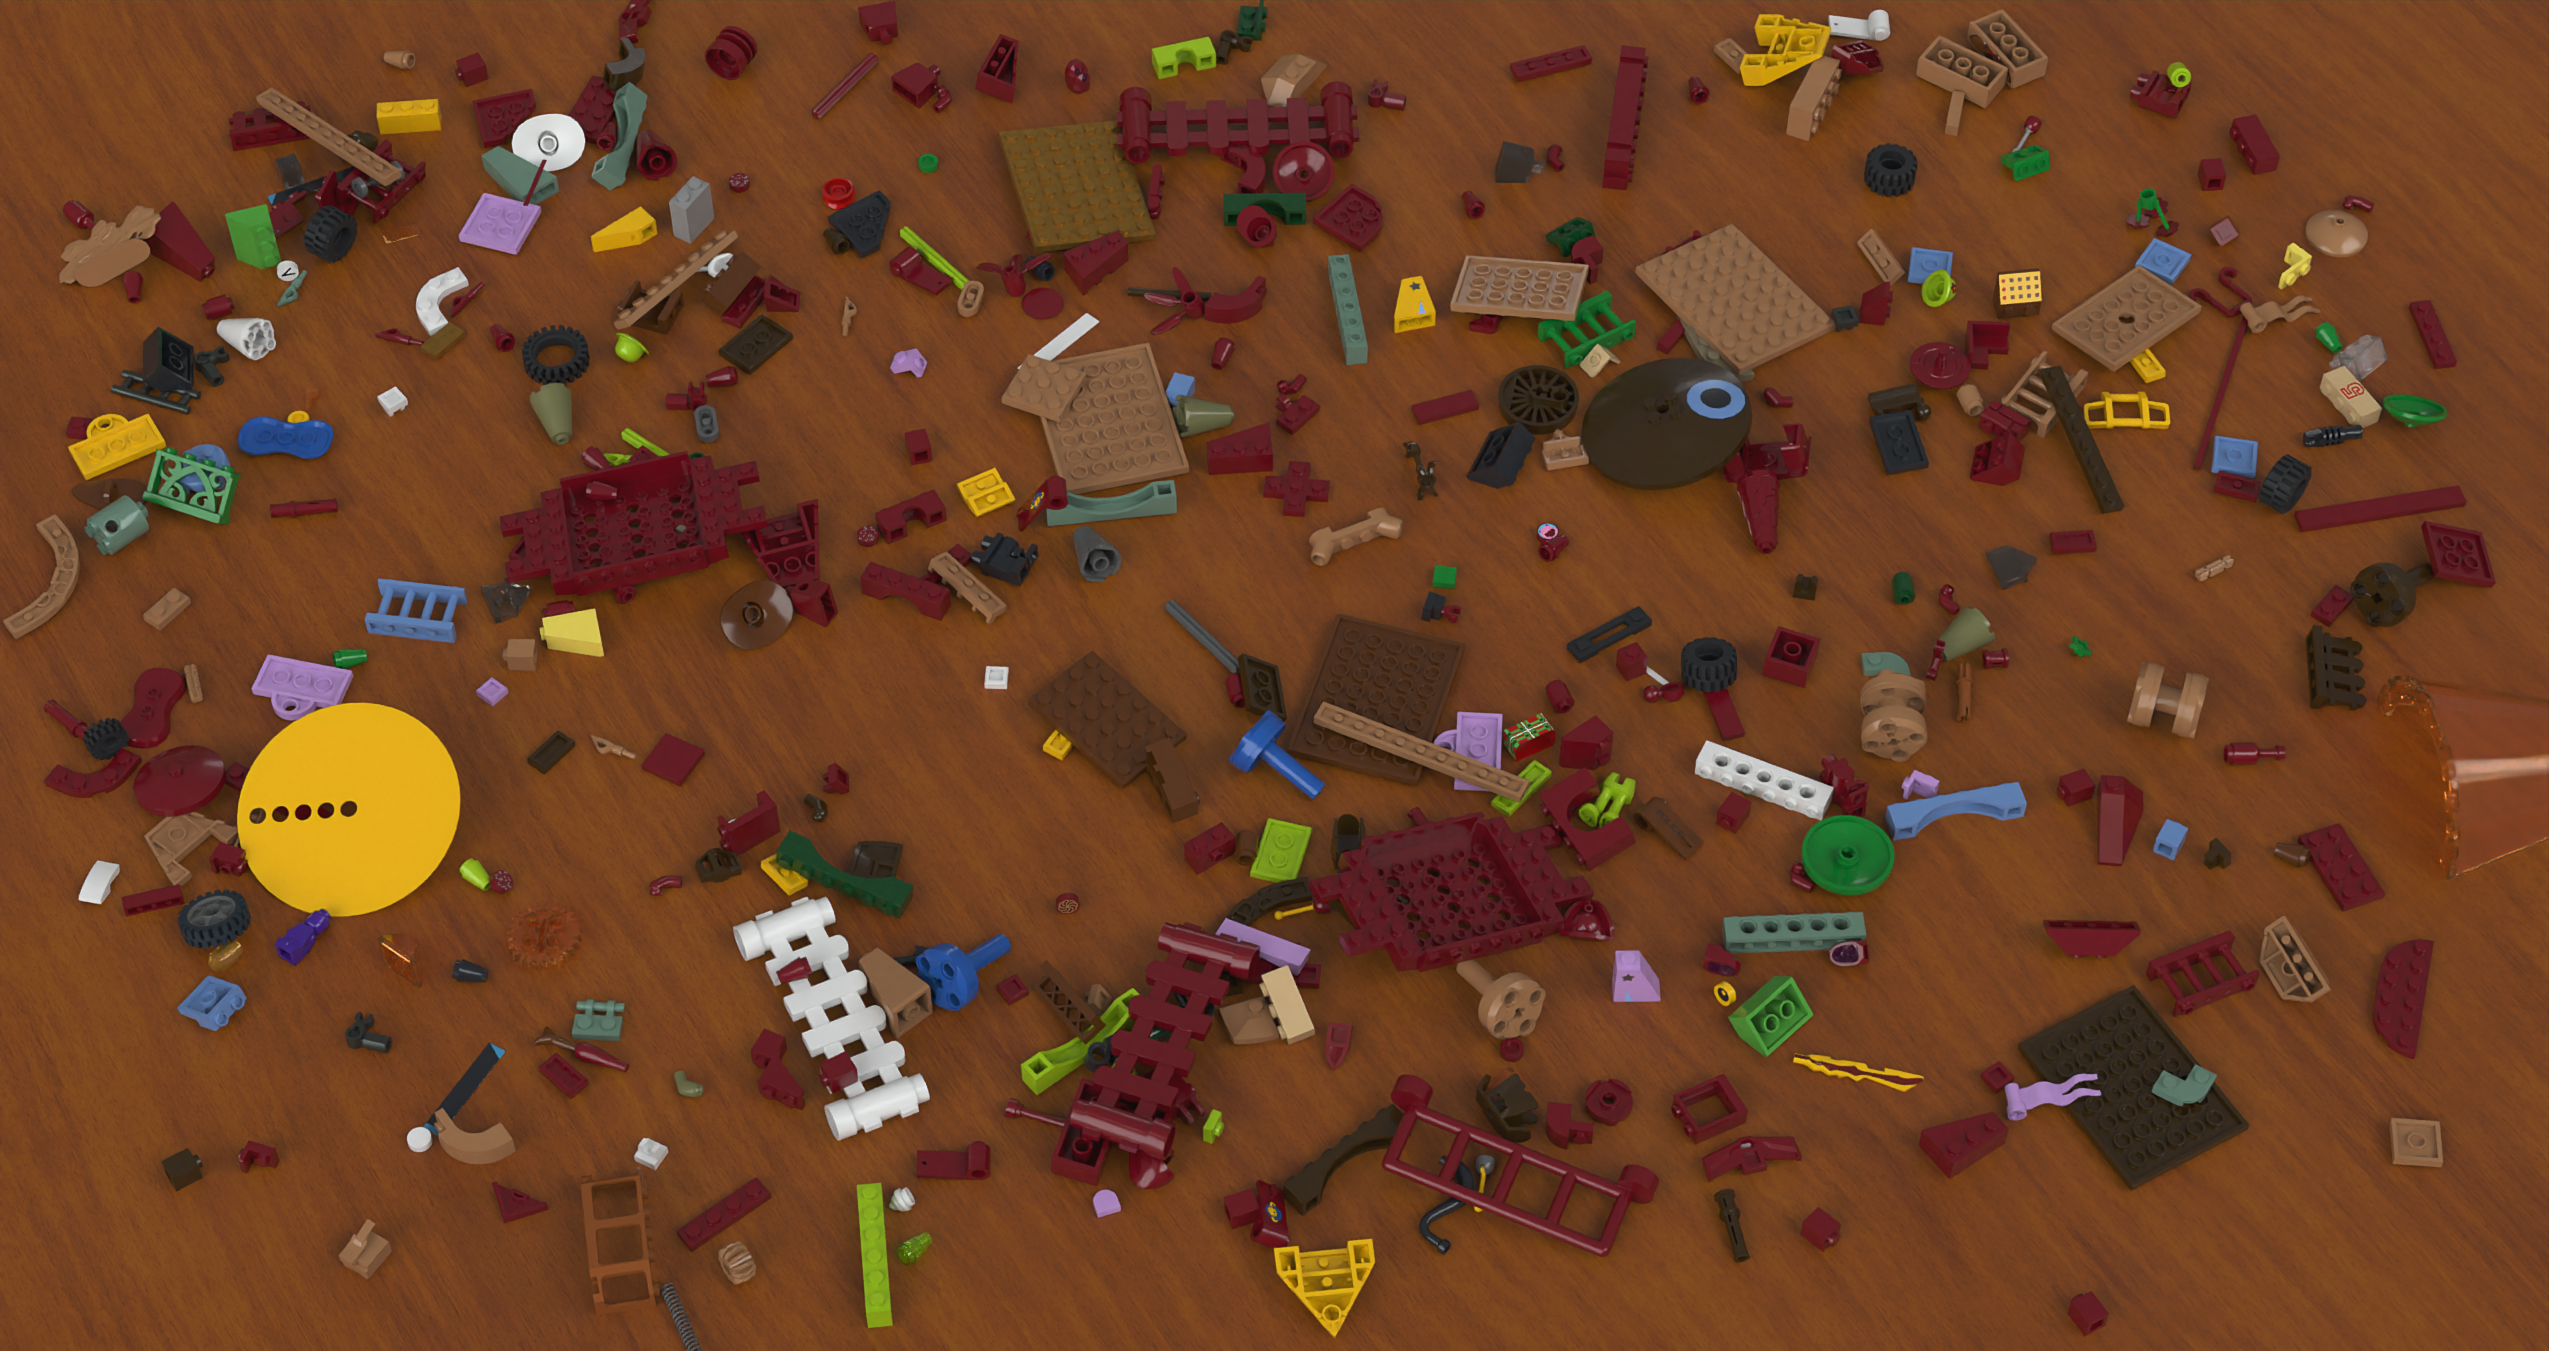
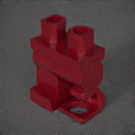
M2153 70L2151 75L2141 73L2137 80V86L2133 85L2130 91V98L2139 101V108L2144 109L2146 107L2151 111L2176 119L2190 94L2191 82L2184 86L2181 91H2177L2178 87L2172 85L2167 75L2159 74L2155 70Z
M1834 754L1824 757L1821 765L1825 770L1820 773L1819 779L1824 784L1834 787L1831 801L1841 808V815L1865 816L1869 783L1862 780L1854 781L1855 772L1848 765V761L1845 758L1838 760Z

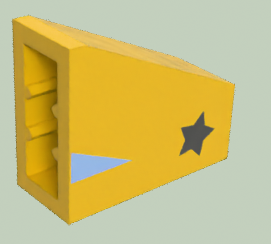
M1417 276L1402 279L1394 315V332L1399 333L1435 326L1436 311L1423 277Z

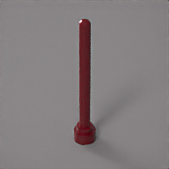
M1013 1098L1009 1099L1005 1110V1116L1013 1119L1023 1116L1063 1128L1066 1122L1064 1118L1024 1107L1020 1100Z

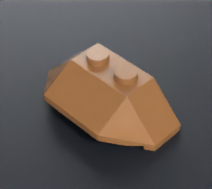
M1302 54L1282 55L1261 78L1264 95L1267 99V107H1287V98H1299L1326 69L1327 64Z
M2285 915L2265 927L2260 963L2283 1000L2312 1003L2331 990L2327 976L2306 942Z

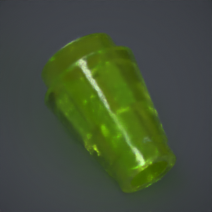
M922 1232L900 1243L899 1248L896 1250L897 1256L905 1265L915 1264L933 1243V1240L927 1232Z

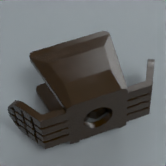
M1344 814L1338 820L1337 818L1334 819L1330 851L1334 869L1338 871V874L1342 873L1338 866L1341 854L1346 851L1359 849L1362 839L1366 838L1363 818H1360L1359 842V821L1351 814Z
M1486 1074L1477 1086L1476 1101L1483 1109L1484 1115L1496 1132L1503 1138L1515 1143L1528 1141L1531 1138V1131L1524 1127L1537 1122V1117L1532 1112V1110L1538 1108L1537 1101L1530 1092L1525 1091V1084L1516 1074H1513L1485 1094L1491 1080V1076ZM1499 1096V1099L1496 1101H1491V1098Z

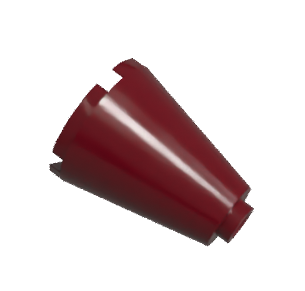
M641 131L637 136V168L646 179L654 181L660 180L659 178L664 176L666 178L670 176L677 166L675 151L654 131Z

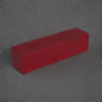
M1680 318L1658 341L1657 350L1668 355L1683 338L1685 329Z
M180 884L122 897L126 917L185 904Z

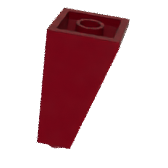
M172 201L158 213L161 220L155 226V233L150 238L143 239V241L150 247V254L201 282L205 277L208 278L214 273L215 257L178 206Z

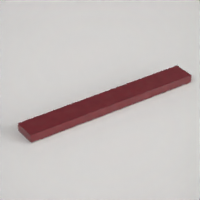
M2458 485L2295 511L2294 518L2300 531L2307 532L2464 507L2467 501Z

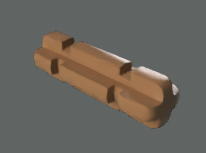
M2225 555L2221 557V560L2217 559L2197 569L2194 576L2199 582L2208 579L2207 576L2210 578L2224 571V569L2232 567L2234 560L2230 555Z
M186 665L184 671L191 702H201L203 695L196 665Z

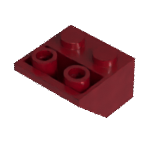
M2010 432L1979 444L1975 448L1970 479L1999 486L2019 480L2026 447Z

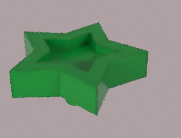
M2075 635L2071 638L2072 644L2069 647L2080 658L2083 655L2090 657L2093 654L2087 647V641L2080 640Z

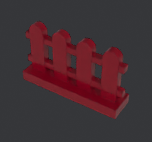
M302 101L296 102L311 112L310 105L306 106L305 102ZM257 108L253 111V115L245 116L244 112L238 111L233 114V118H229L230 125H234V129L229 130L234 151L310 139L309 136L272 112L265 113L263 108ZM274 118L275 123L267 124V119ZM254 122V126L247 127L246 123Z

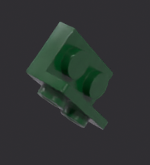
M1260 0L1259 7L1240 6L1237 34L1240 37L1250 36L1252 40L1261 41V33H1265L1266 21H1263V19H1267L1268 7H1264V0Z
M1576 217L1545 236L1548 243L1560 247L1562 257L1566 258L1572 254V248L1576 242L1593 235L1595 236L1592 222Z

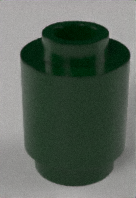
M1907 572L1895 574L1891 582L1894 601L1902 605L1913 602L1915 599L1913 578Z

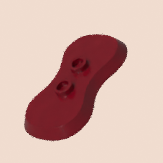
M152 668L141 674L134 686V705L121 721L122 726L129 735L127 746L151 748L161 744L168 737L170 732V713L187 688L186 678L182 674L165 668Z

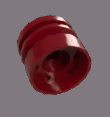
M726 26L708 47L704 57L708 67L716 75L727 80H736L756 56L758 49L753 37L739 27Z

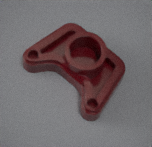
M1482 314L1480 319L1469 323V330L1472 332L1494 334L1504 316Z

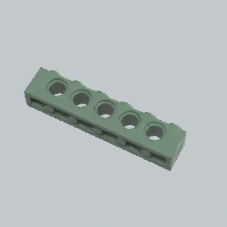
M1349 254L1328 256V276L1346 365L1367 363L1368 344Z
M1863 912L1778 914L1775 916L1754 915L1749 917L1731 916L1723 918L1722 937L1724 950L1730 951L1731 954L1830 950L1838 943L1866 940V929Z

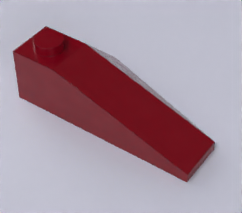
M2100 776L2097 788L2098 865L2122 866L2143 814V791L2123 776Z

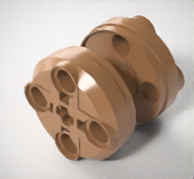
M2142 661L2127 722L2140 727H2149L2154 710L2175 715L2171 733L2194 739L2209 677L2194 672H2187L2183 688L2179 689L2161 684L2165 666Z
M1893 670L1880 671L1876 677L1864 684L1860 692V703L1862 712L1865 715L1861 726L1862 749L1883 758L1903 762L1908 760L1910 755L1922 749L1927 742V726L1922 716L1926 706L1925 683L1922 680L1915 679L1906 674L1896 673Z

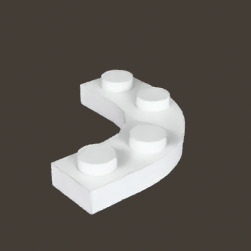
M459 267L430 279L417 296L416 310L418 318L430 336H433L448 324V321L439 310L441 300L447 295L469 286L467 278Z

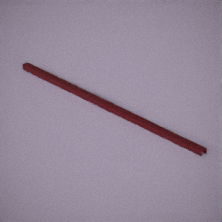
M2244 315L2193 469L2196 467L2200 470L2248 324Z

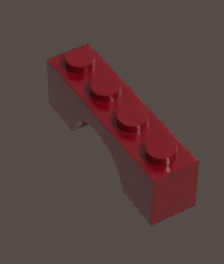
M873 562L868 564L860 577L862 594L879 600H883L887 595L901 596L912 602L922 615L942 621L951 606L949 588Z

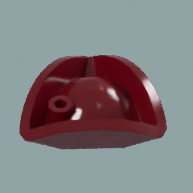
M1581 899L1572 904L1563 916L1565 921L1558 931L1560 936L1573 940L1606 942L1612 941L1614 938L1613 923L1607 909L1600 902L1593 899Z

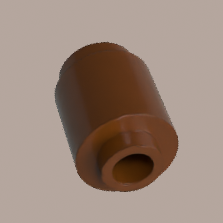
M1243 830L1236 835L1234 856L1241 865H1251L1257 857L1259 836L1253 831Z

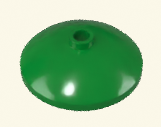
M2392 394L2383 399V406L2386 411L2395 419L2411 428L2441 422L2448 414V410L2443 405L2419 396Z

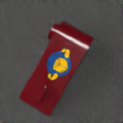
M1060 476L1048 478L1018 509L1016 517L1018 518L1019 531L1023 532L1045 507L1052 510H1061L1067 506V484L1064 478Z
M1258 1180L1256 1187L1260 1217L1251 1229V1241L1272 1250L1274 1248L1287 1247L1290 1237L1288 1235L1283 1190L1275 1184L1271 1185Z

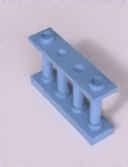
M378 579L380 594L383 598L378 613L366 614L365 623L368 633L455 643L457 635L454 623L451 621L456 605H467L468 603L465 588L393 579ZM392 597L405 598L399 616L386 615ZM414 599L426 601L421 618L419 619L408 617ZM435 602L448 603L442 621L429 620Z

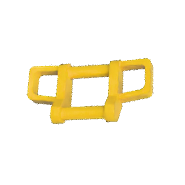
M2102 392L2101 401L2087 403L2083 407V416L2089 429H2113V427L2168 429L2170 425L2168 404L2148 401L2145 392H2137V394H2110L2109 392ZM2112 402H2137L2140 408V418H2113ZM2103 408L2105 421L2091 422L2088 410ZM2149 408L2162 410L2165 421H2150Z

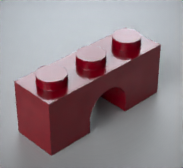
M934 489L875 513L877 528L887 544L908 537L906 525L908 521L919 520L925 524L926 528L947 521L946 507Z

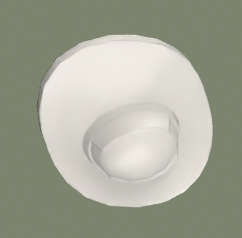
M545 114L526 120L517 128L512 140L513 154L538 167L542 160H547L543 169L548 172L561 170L574 164L582 155L585 146L584 133L578 122L562 114Z

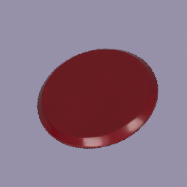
M1036 288L1029 291L1023 297L1022 308L1030 317L1048 319L1056 316L1062 310L1063 298L1053 289Z

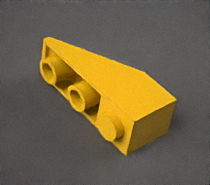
M640 206L592 235L593 251L599 252L642 244L658 234L656 220Z

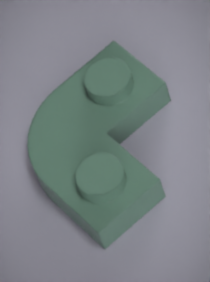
M1874 652L1861 654L1864 676H1876L1880 671L1887 669L1910 676L1906 661L1894 653Z
M2196 1064L2186 1081L2163 1070L2153 1086L2152 1093L2179 1106H2183V1103H2194L2197 1101L2200 1103L2208 1094L2217 1075Z

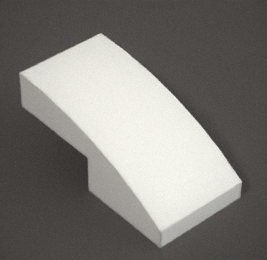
M97 860L83 884L79 900L102 904L111 892L110 884L120 872L119 864Z

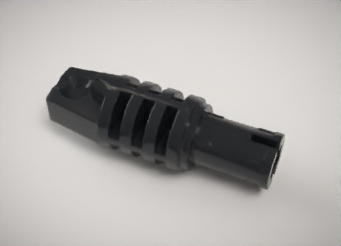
M2335 425L2304 432L2303 444L2305 447L2342 444L2345 440L2362 438L2363 429L2361 425L2350 427Z

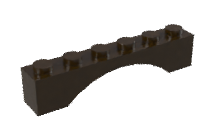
M1391 1104L1386 1109L1382 1108L1373 1119L1369 1122H1363L1351 1135L1344 1136L1334 1148L1325 1150L1319 1159L1315 1162H1309L1296 1176H1290L1283 1185L1284 1198L1304 1216L1321 1203L1323 1191L1328 1180L1345 1162L1368 1151L1388 1149L1403 1113L1394 1104Z

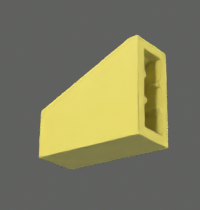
M595 608L542 618L544 627L540 628L542 641H547L548 649L598 657L604 656Z

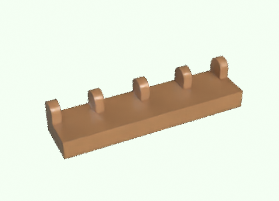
M947 551L931 559L928 570L931 573L936 571L943 577L941 582L944 585L951 584L958 591L957 596L960 599L965 597L972 603V610L975 613L978 611L982 612L987 617V624L991 625L996 616L1005 612L1007 605Z

